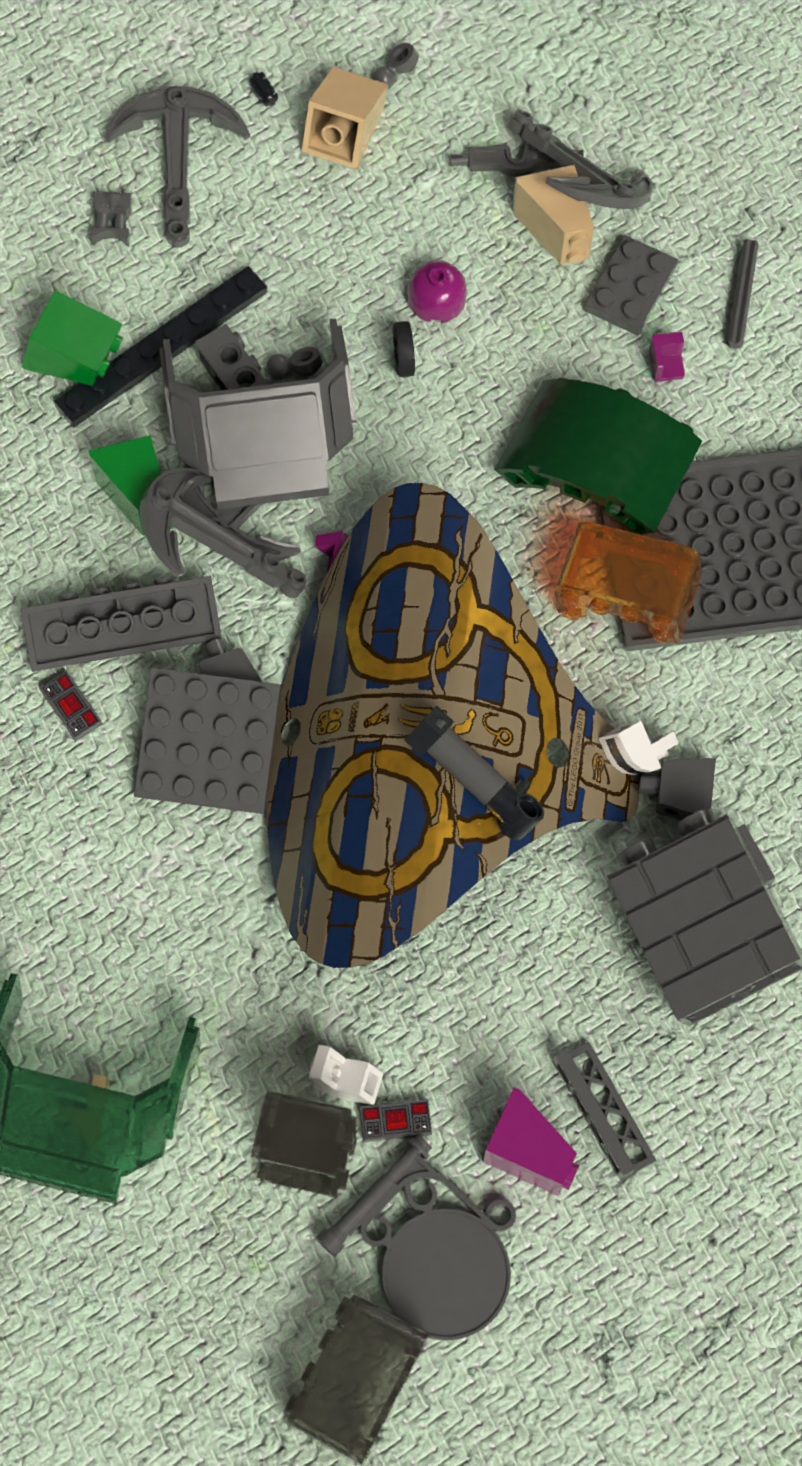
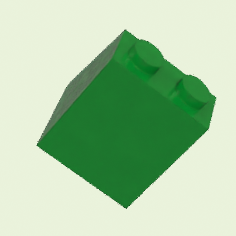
M55 290L29 337L22 368L93 386L98 376L102 378L105 376L111 363L107 359L110 352L116 354L122 343L123 337L119 335L122 323Z
M151 436L89 450L97 484L143 536H146L141 525L140 503L145 490L161 475Z

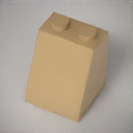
M332 67L309 100L302 152L357 170L384 110L388 84Z
M571 165L516 177L513 200L514 216L559 264H576L584 259H588L594 225L587 203L585 201H577L545 184L548 177H578L575 166Z

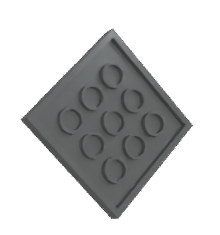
M151 667L134 797L265 814L281 684Z

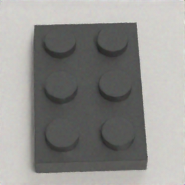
M624 235L588 298L584 311L638 336L675 271L679 259Z

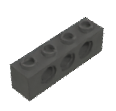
M227 324L195 341L198 359L220 390L245 388L240 386L244 382L252 383L249 387L274 384L270 378L265 379L263 377L256 357L254 355L249 356L244 350L245 344L238 332L232 333ZM228 359L236 360V362L232 364L224 363V361Z

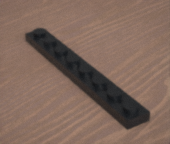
M247 266L113 359L103 378L98 376L93 386L79 383L54 401L55 407L69 424L75 428L162 367L160 348H164L163 340H170L172 359L195 344L196 340L209 334L268 292L267 286Z

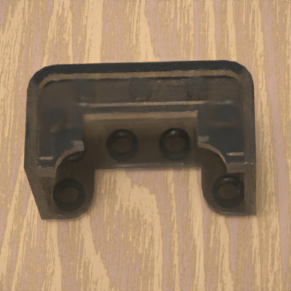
M267 1090L250 1156L251 1160L261 1162L257 1172V1180L337 1198L339 1189L346 1190L350 1170L346 1169L348 1156L353 1157L358 1138L356 1130L357 1117L352 1116L350 1108Z
M354 1293L351 1299L346 1296L342 1299L335 1313V1319L338 1321L333 1331L329 1328L325 1331L318 1345V1348L323 1350L316 1363L310 1360L300 1379L305 1382L299 1396L294 1393L291 1395L283 1413L284 1416L288 1417L286 1420L287 1427L357 1466H364L374 1445L373 1442L377 1440L389 1413L416 1364V1359L421 1356L430 1334Z

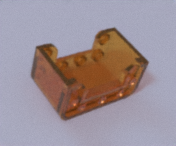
M580 522L577 525L554 591L558 613H561L567 619L579 620V618L586 617L588 610L599 615H607V613L617 615L630 623L645 622L648 624V630L656 641L664 644L671 642L680 644L702 578L700 554L696 550L684 545L595 523Z

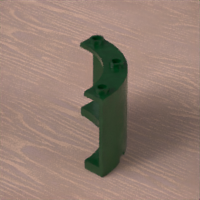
M559 377L558 379L544 380L494 470L515 488L545 490L547 485L559 487L561 494L583 503L591 499L605 507L603 513L622 524L634 535L655 533L702 440L693 433L694 431L689 425L678 422L654 406L633 397L624 389L617 388L615 390L591 382Z

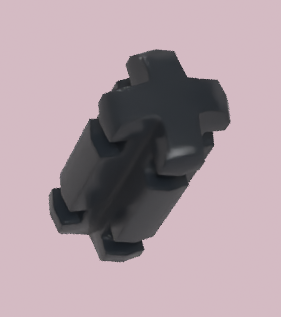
M263 72L253 73L249 83L262 101V104L266 107L275 105V102L278 100V94L275 93L269 80L265 78V74Z

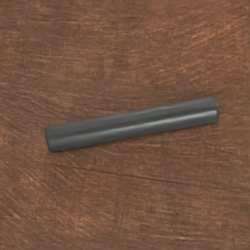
M746 239L741 247L726 343L730 348L740 349L744 343L759 246L756 240Z

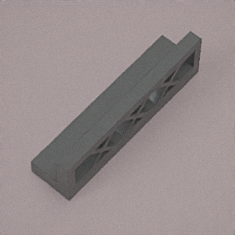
M590 1042L570 1052L566 1049L556 1054L553 1063L619 1180L622 1181L657 1161ZM584 1053L587 1054L592 1063L590 1076L581 1074L573 1060L574 1058ZM595 1070L598 1073L600 1079L593 1077ZM592 1083L606 1087L609 1093L606 1106L598 1104L590 1090ZM612 1100L614 1101L617 1109L610 1107ZM608 1113L623 1117L626 1123L623 1136L616 1134L607 1120ZM629 1130L635 1139L627 1137ZM625 1143L639 1146L645 1159L633 1165L624 1150Z

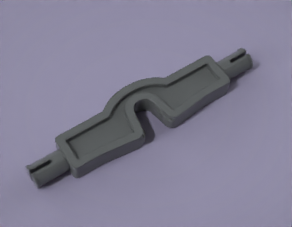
M506 144L470 147L468 154H450L451 167L469 165V171L471 172L499 171L510 176H522L530 174L535 170L563 167L547 154L540 152L530 144H526L523 147L522 158L519 160L512 158L510 147ZM574 150L584 157L583 150Z

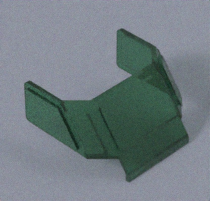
M11 973L9 980H4L0 991V1175L117 1205L121 1176L125 1177L162 1157L168 1139H173L200 1052V1027H197V1018L189 1017L171 1077L134 1096L14 1066L6 1052V1048L22 1006L23 996L19 974Z

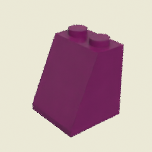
M514 1087L487 1146L483 1163L556 1196H559L562 1188L569 1190L579 1167L578 1164L573 1163L577 1154L575 1150L522 1091Z

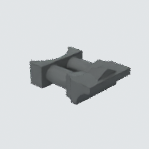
M94 192L93 207L97 215L96 227H91L90 237L92 245L94 246L103 239L114 238L122 241L128 247L130 244L129 228H126V222L132 214V194ZM109 220H114V228H108Z

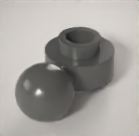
M410 43L397 45L388 56L389 65L377 68L373 73L372 79L388 84L387 90L390 89L395 83V75L397 73H408L416 67L419 60L418 52Z
M304 347L294 352L290 358L283 354L272 355L267 361V371L274 378H283L289 374L290 370H293L297 375L307 377L317 373L323 361L317 348Z

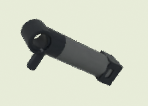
M436 706L404 741L421 757L426 752L431 755L497 817V824L507 837L513 840L522 839L544 817V809L541 803L534 796L527 793L530 789V783L526 779H520L513 787L450 728L454 721Z

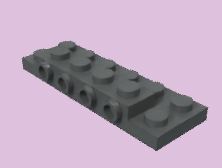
M172 576L153 580L154 586L141 587V582L122 585L123 591L110 593L109 587L90 590V597L78 598V593L60 595L59 602L20 608L31 671L222 639L211 576L173 582Z

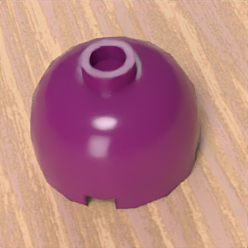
M441 260L428 261L417 267L412 273L407 287L410 309L417 317L427 322L441 320V323L456 318L464 309L467 297L465 278L460 270L452 264Z

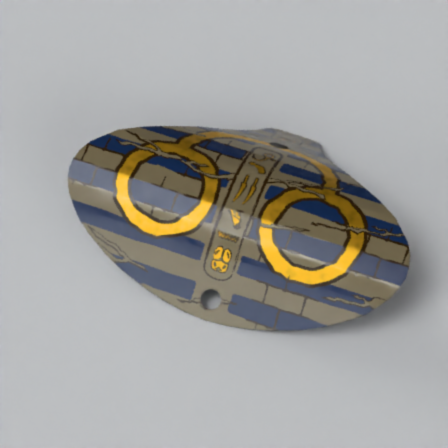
M406 483L392 488L381 496L355 525L324 578L311 606L297 642L279 700L266 798L269 855L274 887L288 930L298 946L309 958L332 968H351L367 965L386 956L425 929L513 853L540 836L572 823L594 819L626 822L635 816L638 809V788L641 774L629 775L621 773L613 767L599 741V737L615 728L607 723L588 703L561 666L504 562L480 523L452 494L434 485ZM436 706L454 721L450 728L513 787L520 779H526L530 783V789L527 793L534 796L541 803L544 809V817L522 839L513 840L507 837L500 830L497 824V817L431 755L426 752L421 757L404 741ZM297 719L301 725L299 736L293 744L289 746L284 745L282 742L283 729L290 720ZM555 738L563 741L569 752L568 761L562 767H556L551 764L547 756V745Z

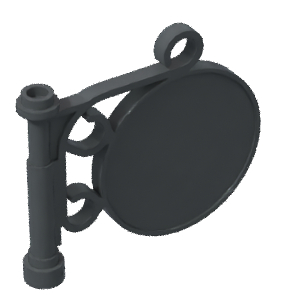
M417 1134L414 1138L409 1137L407 1143L410 1148L394 1165L370 1186L334 1226L331 1225L329 1229L324 1228L315 1239L327 1252L336 1257L344 1248L343 1243L347 1240L346 1237L348 1235L351 1236L361 1226L360 1233L365 1244L375 1248L387 1247L382 1264V1285L386 1300L396 1317L410 1330L423 1337L440 1341L460 1340L478 1333L489 1325L501 1311L507 1299L511 1281V1267L504 1244L495 1231L503 1232L511 1228L516 1219V1212L510 1202L502 1199L494 1200L485 1210L486 1214H489L497 1206L505 1207L510 1214L508 1223L505 1225L495 1224L452 1182L438 1174L423 1160L429 1158L428 1152L432 1147ZM427 1178L442 1183L475 1215L457 1209L432 1210L437 1199V1191L433 1183H429L427 1186L431 1192L430 1202L425 1205H418L412 1199L410 1182ZM404 1187L408 1205L415 1211L422 1212V1214L415 1216L405 1223L393 1238H391V1224L385 1217L379 1216L378 1221L385 1226L386 1235L382 1240H371L366 1233L367 1226Z

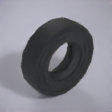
M408 321L393 323V345L397 374L399 377H411L415 374V354L411 325Z

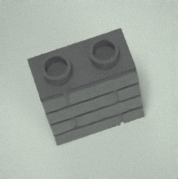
M711 808L700 810L681 820L676 825L681 838L658 850L652 839L638 842L624 849L617 855L622 869L607 876L677 1021L688 1026L802 970V950L738 825L727 814L717 819Z

